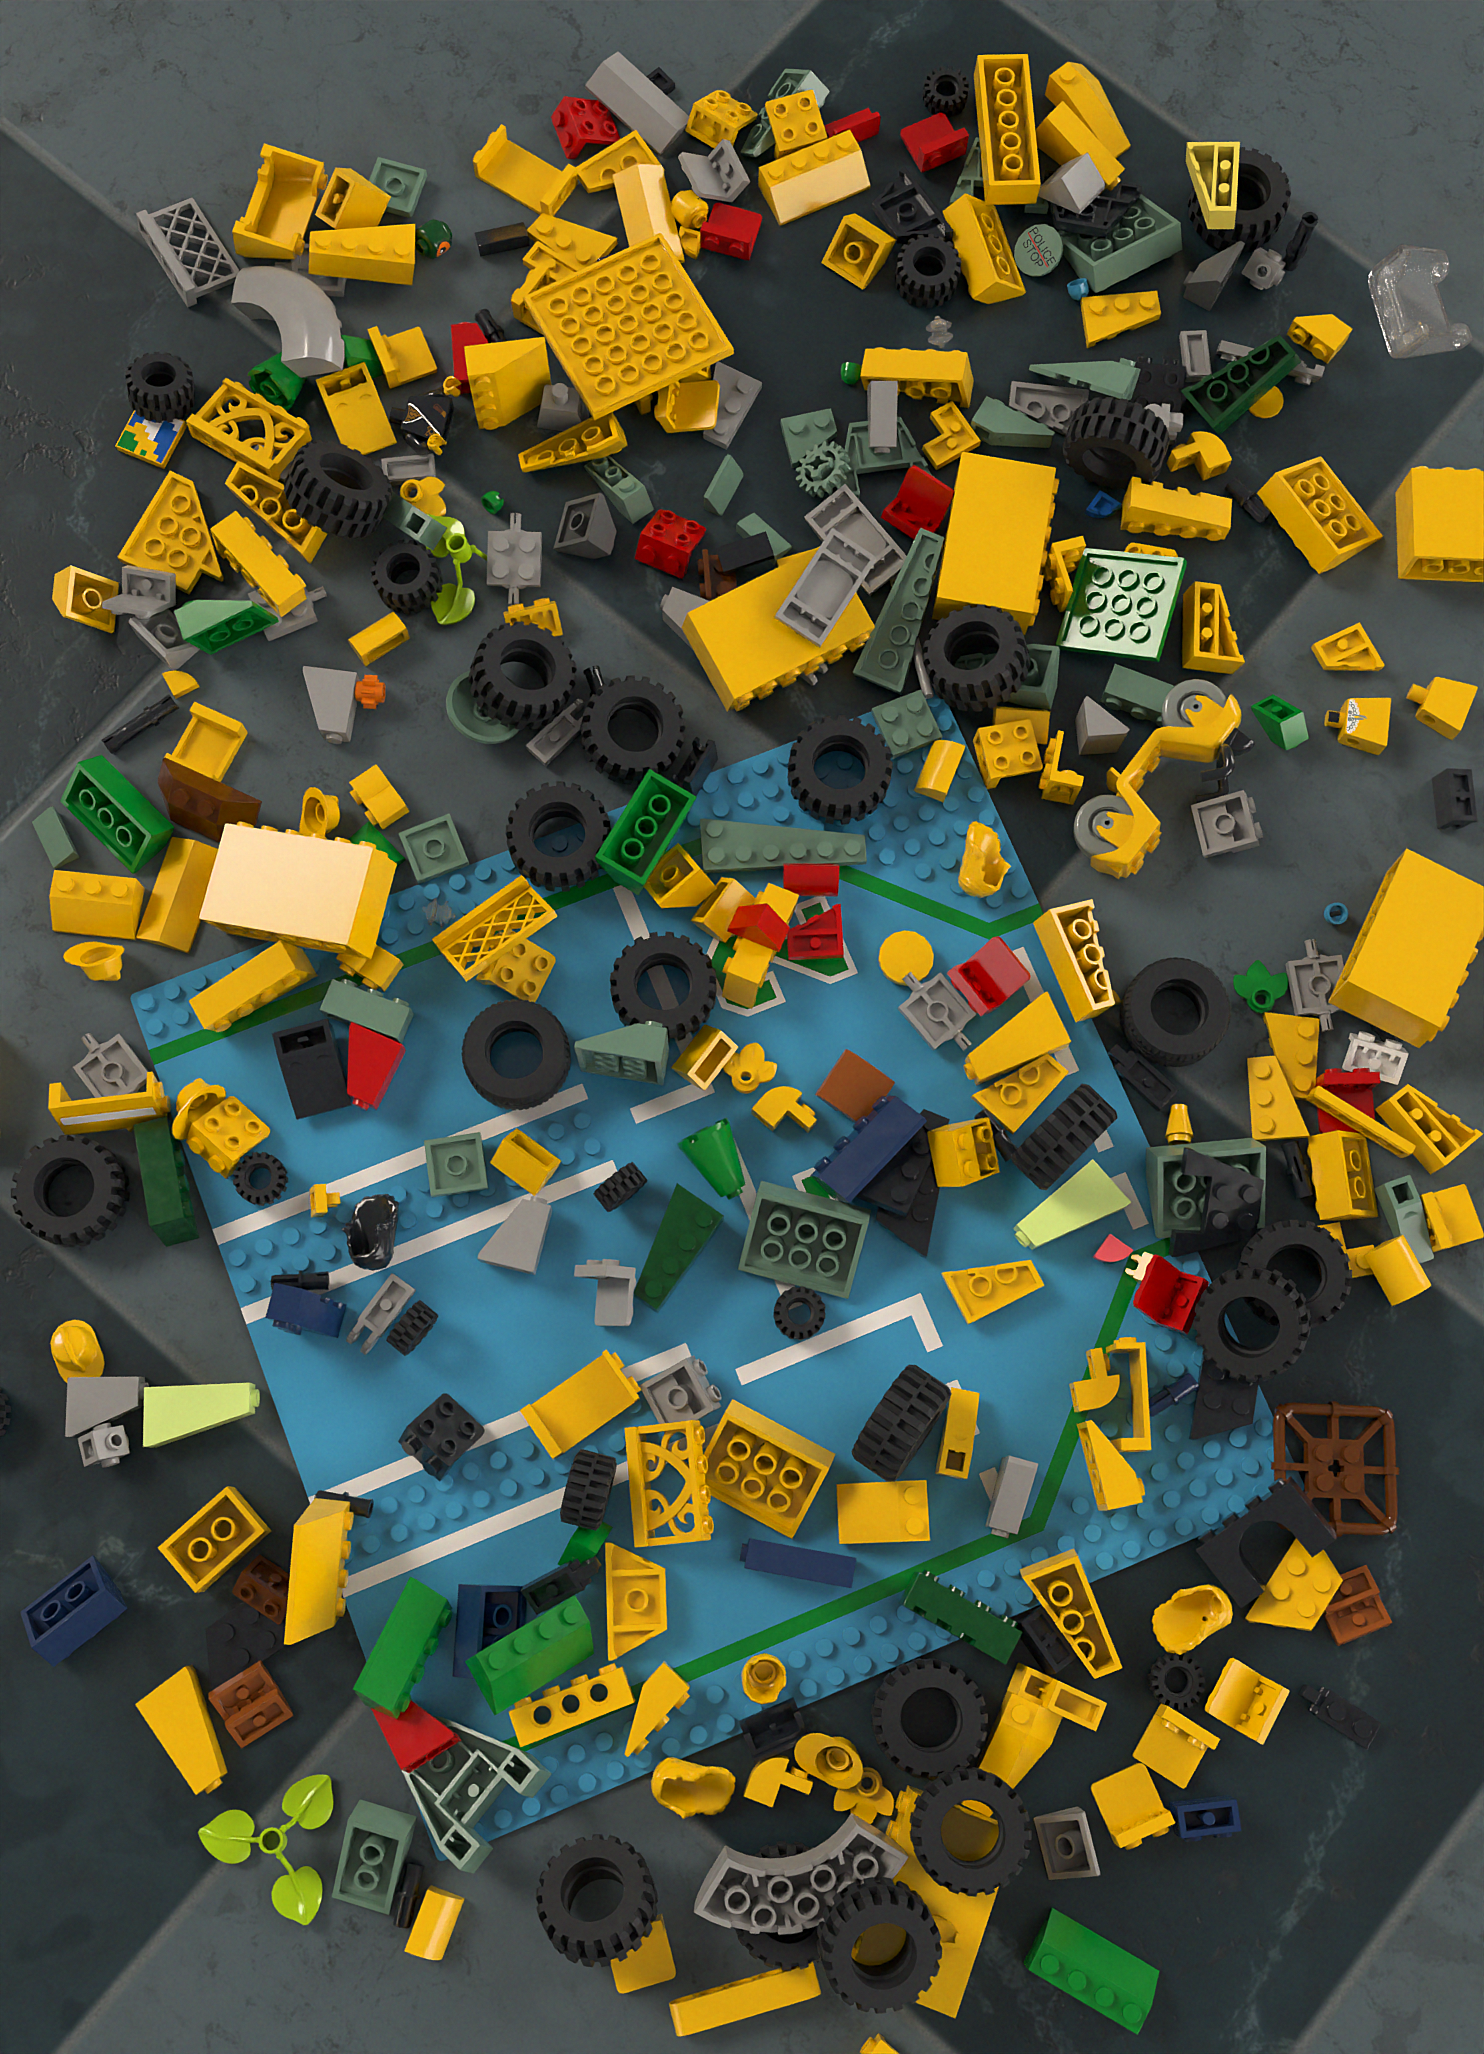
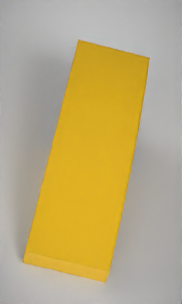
M1019 1662L1007 1691L1094 1731L1097 1730L1107 1705L1106 1702Z

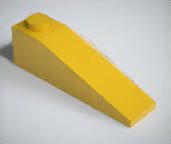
M1067 62L1049 75L1045 96L1056 107L1064 101L1115 158H1118L1130 148L1131 145L1100 82L1082 64Z
M1007 1691L976 1768L995 1774L1014 1789L1050 1747L1063 1716ZM966 1800L961 1803L987 1817L993 1814L992 1810L981 1802Z

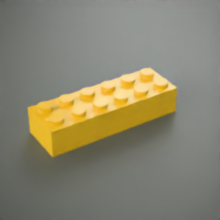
M1028 54L978 55L974 72L985 205L1036 204L1041 183Z

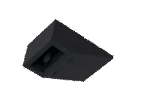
M328 1019L272 1033L280 1068L297 1120L352 1106L351 1099L347 1094V1082L334 1029Z

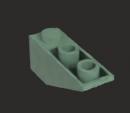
M986 396L970 425L979 439L990 445L1050 448L1055 434L1047 425L1037 423L1029 419L1024 413L1014 411L1005 406L1000 400L992 399Z
M609 455L593 459L584 466L617 510L632 524L654 510L645 486Z
M392 492V499L383 518L418 542L434 550L447 527Z
M1411 1175L1387 1182L1375 1188V1193L1394 1238L1404 1235L1419 1264L1434 1259L1422 1202Z

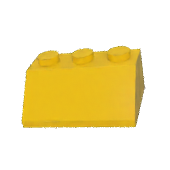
M54 870L49 895L52 930L61 933L136 940L145 888L136 878Z
M1337 1130L1308 1137L1309 1145L1307 1152L1312 1163L1313 1173L1311 1178L1316 1190V1210L1320 1220L1340 1221L1378 1217L1366 1136L1361 1133Z

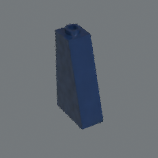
M749 1538L748 1544L742 1543L739 1560L745 1562V1569L852 1588L856 1564L855 1557Z

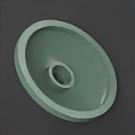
M470 671L458 676L451 684L446 696L447 714L454 727L467 738L479 743L497 744L514 737L519 732V729H515V726L510 724L508 727L501 725V721L497 718L492 720L487 716L488 711L486 709L481 710L477 705L478 697L474 698L470 690L472 686L469 683ZM506 677L512 684L517 686L511 679ZM478 713H483L486 717H482Z

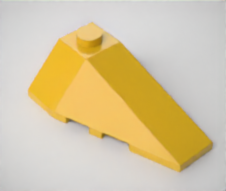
M611 412L596 420L591 417L518 454L521 469L525 473L603 458L610 454L618 453L628 444L622 427L614 413Z

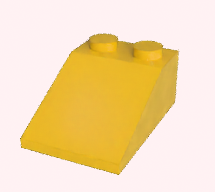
M1092 1420L1077 1424L1098 1511L1142 1503V1496L1145 1495L1142 1479L1137 1478L1135 1471Z
M926 1480L836 1484L839 1544L930 1541Z

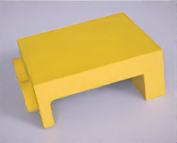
M194 701L189 710L193 716L172 755L166 753L164 758L166 757L221 782L248 732L241 722Z

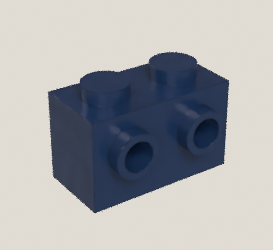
M1229 1795L1169 1802L1171 1814L1175 1821V1824H1173L1174 1834L1184 1838L1185 1842L1200 1841L1202 1836L1213 1835L1214 1838H1226L1232 1836L1231 1832L1241 1831L1237 1799Z

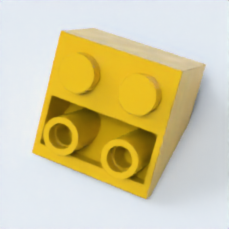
M335 168L315 215L336 230L378 227L391 196L350 168Z
M989 1117L948 1124L927 1132L938 1187H963L1000 1172Z

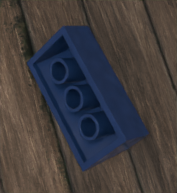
M882 1096L872 1105L874 1110L867 1117L863 1116L853 1125L854 1131L848 1137L843 1136L835 1143L833 1153L828 1158L824 1156L815 1164V1171L810 1176L833 1199L850 1203L927 1120L898 1097Z

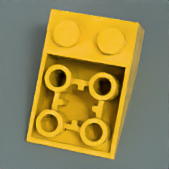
M365 362L316 379L320 395L341 444L347 445V448L360 451L364 456L397 443Z

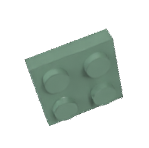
M378 157L369 181L391 196L385 212L412 218L427 178V172L425 169Z
M922 690L884 703L871 710L877 727L886 740L885 745L890 748L892 759L942 739V734Z
M450 814L398 833L418 884L470 865Z
M480 1132L424 1140L432 1198L488 1189Z

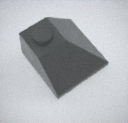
M1242 241L1237 242L1200 263L1195 272L1190 271L1183 283V286L1186 287L1183 298L1210 311L1232 275L1245 243Z
M597 493L566 502L554 550L590 559L611 555L617 531L603 494Z

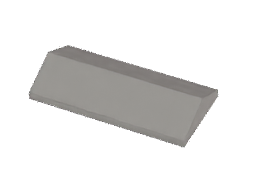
M619 52L604 60L585 85V89L632 132L637 130L644 142L659 156L686 129L689 116Z

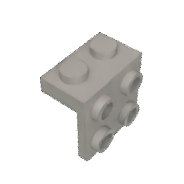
M722 139L708 157L681 152L678 156L682 170L692 185L693 192L699 197L733 202L750 183L730 140Z
M126 565L122 567V594L103 601L102 608L109 609L112 614L117 615L135 614V617L139 619H150L156 613H164L166 609L176 605V574Z
M603 1259L602 1261L587 1260L586 1265H575L574 1277L598 1280L595 1325H630L633 1316L632 1305L634 1288L636 1286V1268L620 1266L619 1260Z

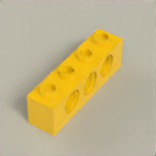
M615 1663L598 1669L600 1674L598 1676L588 1679L587 1674L570 1680L572 1685L570 1687L560 1690L559 1685L542 1691V1698L532 1701L531 1696H528L514 1703L515 1708L509 1711V1715L520 1747L634 1703L635 1698L624 1667L616 1668ZM598 1683L605 1685L608 1690V1696L604 1700L594 1699L591 1694L593 1685ZM575 1695L579 1699L580 1705L576 1711L571 1712L565 1709L563 1705L565 1696ZM546 1706L550 1709L551 1719L548 1722L542 1723L536 1719L535 1710L537 1707Z

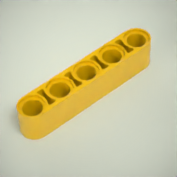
M813 1961L808 1963L809 1967L800 1969L799 1966L791 1967V1971L778 1968L671 2001L669 2007L676 2035H690L820 1995L821 1989Z

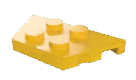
M1296 1538L1268 1581L1265 1592L1259 1595L1245 1620L1251 1623L1257 1622L1278 1627H1292L1299 1630L1312 1631L1343 1580L1324 1550L1311 1557Z
M609 1542L605 1543L608 1661H611L667 1630L665 1568Z

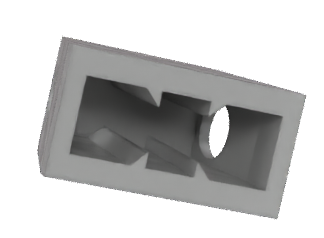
M563 383L545 385L537 428L565 431L589 419L590 412L575 388L567 387Z

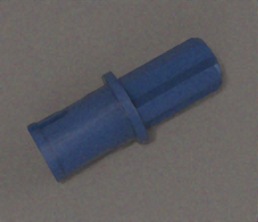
M1187 1373L1170 1386L1164 1385L1162 1391L1148 1399L1149 1416L1154 1417L1171 1405L1177 1406L1180 1399L1198 1390L1199 1386L1194 1377Z

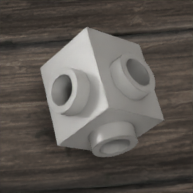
M1260 247L1254 251L1242 274L1251 279L1250 284L1260 290H1263V288L1268 289L1273 284L1277 286L1285 274L1282 269L1286 263L1281 260L1282 256L1276 251L1269 249L1267 252Z
M111 1423L101 1424L93 1427V1431L78 1438L84 1467L101 1463L102 1468L119 1464V1458L130 1453L128 1448L129 1439L125 1434L123 1425L111 1427Z

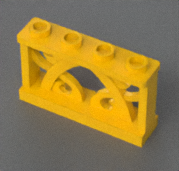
M225 378L222 381V386L197 414H191L186 420L192 437L234 462L240 461L278 481L281 478V472L294 459L298 449L312 441L309 425L302 418H295L288 414L283 407L279 405L274 406L267 402L262 395L258 393L253 394L248 391L241 383H234ZM229 399L239 403L238 406H232L229 403V413H225L222 409ZM218 412L220 416L210 421ZM247 420H262L265 427V439L254 437L240 442L238 440L239 429L236 423ZM228 425L233 429V432L229 435L224 432L229 430ZM284 430L294 435L288 443L276 442V440L284 441L288 439V435L281 434ZM258 445L259 449L256 451L251 447ZM275 449L281 450L280 453L272 460Z
M688 1420L624 1428L635 1548L711 1540L714 1524L708 1511L711 1493L705 1479V1473L708 1471V1462L706 1456L703 1455L702 1443L705 1442V1431L703 1426H700V1421ZM665 1432L661 1446L647 1442L646 1434ZM676 1432H682L687 1437V1449L684 1451L679 1448L681 1440L676 1441L671 1450L668 1449L669 1440ZM657 1456L660 1457L656 1470L650 1471L648 1461L653 1460L654 1464H656ZM689 1459V1465L684 1460ZM666 1461L675 1467L686 1481L680 1495L671 1506L662 1493L651 1490L650 1484L651 1481L657 1479L662 1474ZM654 1499H658L664 1508L663 1513L660 1506H658L656 1511L653 1510L652 1501ZM690 1512L694 1515L695 1526L690 1532H683L676 1525L674 1518L678 1516L681 1522L689 1524L686 1521V1515ZM668 1523L675 1535L655 1538L654 1529Z

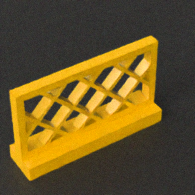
M521 875L432 940L448 963H451L467 982L556 918L557 914ZM545 912L540 917L534 918L535 913ZM526 914L525 920L516 921L518 915ZM521 928L518 933L511 935L513 929ZM504 930L502 936L494 937L496 931ZM490 945H498L493 951H488ZM481 946L479 952L471 953L473 947ZM475 961L472 966L464 970L467 962Z

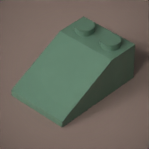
M360 1799L347 1822L332 1898L389 1915L412 1842L417 1816Z

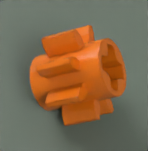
M364 675L362 681L356 682L355 699L356 701H361L363 708L376 709L379 703H384L386 687L385 683L379 682L378 675Z

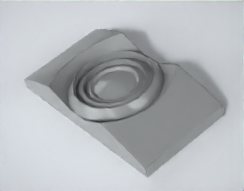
M846 484L804 517L822 542L833 528L877 557L876 562L860 585L869 596L900 572L907 556Z
M832 528L774 618L820 648L876 562L877 557Z

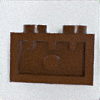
M708 549L702 550V559H698V574L704 575V583H700V598L712 601L737 588L736 573L732 572L724 575L718 555H708Z
M259 1554L241 1572L232 1593L279 1625L287 1614L290 1574Z

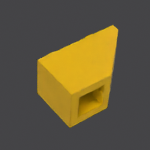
M1332 314L1296 317L1293 320L1287 335L1295 343L1301 344L1312 352L1316 358L1328 364L1346 343L1352 328Z

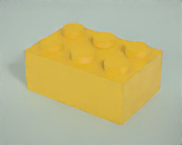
M227 1486L163 1542L158 1549L195 1593H200L208 1589L265 1538L271 1530L237 1489Z

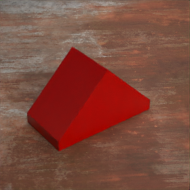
M767 903L738 906L727 932L779 952L790 927Z

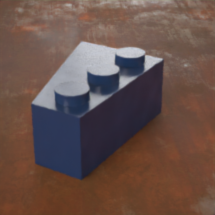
M274 1283L265 1318L273 1321V1327H277L287 1333L301 1335L303 1330L338 1338L347 1304L334 1302L330 1298L321 1299V1295L305 1289Z

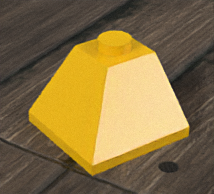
M71 565L56 573L54 576L52 600L62 616L109 633L114 632L116 614H112L109 609L102 608V602L118 596L119 582Z
M679 843L662 856L644 886L661 908L698 906L717 889Z

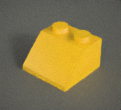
M855 213L843 217L821 263L859 288L865 289L885 264L896 239Z

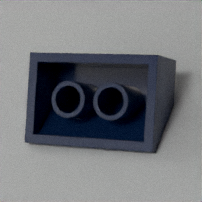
M92 1555L20 1613L31 1648L54 1667L63 1659L68 1658L73 1651L87 1640L93 1638L107 1624L117 1619L127 1607L121 1591L97 1558Z
M458 1585L452 1677L474 1679L465 1661L525 1625L526 1598L521 1592L523 1586Z

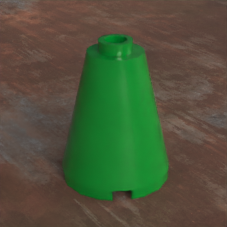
M281 351L253 367L247 376L251 377L248 383L254 394L258 393L267 402L274 406L279 405L288 411L295 402L308 376L300 378L281 362Z
M724 1118L715 1122V1125L707 1126L682 1139L677 1145L720 1197L726 1196L730 1200L743 1193L741 1187L746 1184L728 1118Z

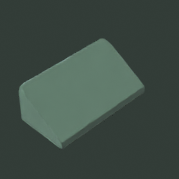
M729 454L725 456L704 495V509L718 516L723 515L743 478L742 470Z
M755 513L740 520L736 524V532L743 538L766 531L775 557L769 560L773 565L776 564L777 559L782 558L792 548L785 539Z
M53 806L32 821L54 869L80 858L58 811Z

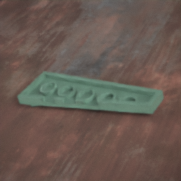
M922 528L919 529L874 625L875 628L870 634L871 638L867 641L854 668L853 674L902 695L944 547V537Z
M700 819L704 873L783 869V863L838 864L839 866L863 865L867 863L865 835Z

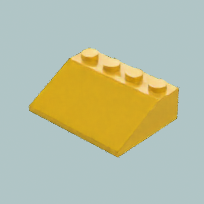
M545 337L464 346L467 374L479 429L493 430L506 426L541 404L544 386L551 385Z
M1321 456L1276 472L1257 492L1263 504L1272 512L1279 525L1289 534L1295 546L1302 551L1311 567L1318 574L1335 568L1383 537Z
M733 1399L703 1454L708 1462V1471L705 1473V1479L711 1496L793 1539L835 1457L833 1452Z
M315 1498L294 1524L284 1644L291 1645L332 1628L339 1617L344 1616L346 1599L342 1598V1588H346L349 1574L348 1570H344L345 1559L349 1558L351 1551V1541H347V1531L352 1528L354 1516L353 1512H349L350 1502Z

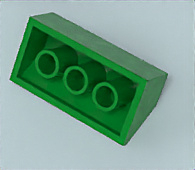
M103 755L77 763L60 800L132 874L137 873L166 846L175 828Z
M649 769L594 859L616 883L639 896L690 812L697 797Z
M413 1577L409 1578L353 1688L365 1706L395 1719H398L400 1713L405 1712L411 1700L410 1692L414 1684H418L421 1681L425 1672L424 1664L428 1656H432L435 1653L439 1643L438 1636L442 1628L448 1626L453 1614L451 1611L452 1607L445 1597Z
M574 1595L466 1660L465 1662L494 1716L592 1656L594 1648L590 1621Z
M1053 1907L1050 1908L1023 1962L1029 1971L1137 2035L1152 2006L1159 1975L1158 1969Z

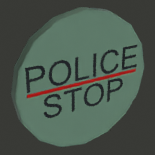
M1045 224L1034 225L1026 229L1018 238L1014 250L1016 265L1024 274L1032 277L1050 273L1059 264L1063 255V242L1061 235L1053 227Z

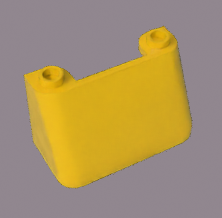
M264 143L260 153V157L264 158V164L257 171L258 181L246 215L241 217L240 221L236 220L232 231L235 253L248 258L295 260L297 255L302 256L305 246L303 239L320 190H325L328 175L324 174L323 162Z

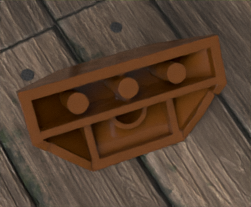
M166 757L162 760L157 783L171 821L217 842H221L225 824L237 825V822H245L253 826L257 824L262 801Z

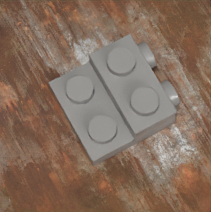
M1244 790L1191 805L1204 858L1229 851L1236 853L1260 846L1258 839L1263 838L1259 822L1254 823L1252 813L1257 812L1253 797L1248 798Z
M694 1355L685 1358L639 1385L659 1424L699 1420L721 1407L719 1403L722 1399L720 1391L715 1385L712 1384L710 1386L705 1375L708 1371L701 1359L696 1360Z

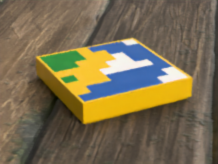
M134 410L115 447L120 452L165 469L187 424L181 419H173V422L169 423L167 421H162V423H156V420L148 421L145 420V416H138L136 410Z

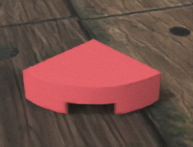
M1109 1234L1093 1258L1100 1262H1117L1129 1256L1133 1249Z

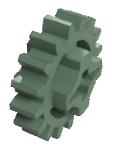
M823 441L821 447L814 444L812 452L806 450L807 457L805 459L800 458L799 460L802 467L796 468V472L799 474L796 480L800 483V488L811 497L817 494L820 498H823L825 492L831 495L833 493L832 488L836 487L839 489L841 487L839 482L847 480L844 473L850 471L851 467L847 463L851 460L846 455L847 452L840 445L838 446L834 441L830 445L827 441Z

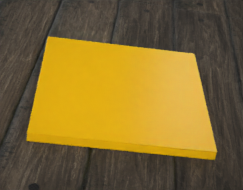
M662 233L656 234L523 297L526 307L594 420L734 354L733 346Z

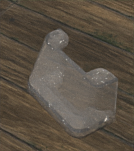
M1401 244L1374 266L1369 274V288L1390 356L1395 359H1410L1460 350L1473 341L1470 329L1465 323H1455L1450 327L1438 288V284L1444 280L1449 271V261L1445 250Z

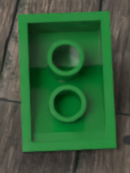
M196 600L186 602L183 607L174 611L183 640L210 655L279 622L278 617L253 601Z

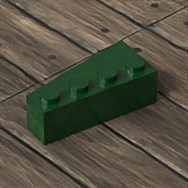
M1278 335L1248 352V355L1230 362L1225 368L1213 375H1207L1201 379L1202 381L1191 387H1186L1181 392L1220 435L1302 361L1282 336Z
M167 1116L134 1124L133 1126L149 1225L163 1244L168 1247L198 1239L199 1233L189 1193V1182L183 1167L185 1166V1158L178 1144V1141L181 1140L173 1136V1124Z
M678 1183L634 1290V1297L657 1313L724 1221V1215Z
M925 1569L922 1573L914 1572L898 1603L1006 1665L1022 1634L1021 1631L1016 1629L1018 1623L1003 1614L1000 1619L990 1614L991 1607L977 1599L974 1604L963 1598L966 1594L965 1592L951 1584L946 1588L937 1583L940 1578Z

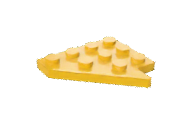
M169 471L118 555V559L120 562L130 566L175 573L176 589L187 594L191 593L202 573L221 582L224 577L194 482Z

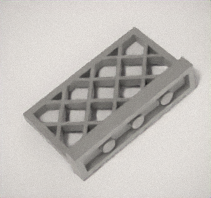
M193 198L148 214L146 210L136 213L138 230L187 307L197 304L196 298L235 282L239 269ZM190 208L194 212L193 219L180 216L182 211ZM167 219L172 221L168 229L158 226L157 221ZM181 223L190 226L187 234L175 231L176 224ZM194 228L205 230L207 232L205 239L193 236ZM171 237L184 240L182 248L170 245ZM189 242L202 245L200 252L187 250ZM206 248L217 249L219 251L218 257L204 255ZM183 257L196 259L195 266L183 265ZM202 261L214 264L212 273L199 269ZM219 266L230 269L232 274L222 276L218 275L217 271ZM196 275L209 279L208 283L197 287L194 282Z

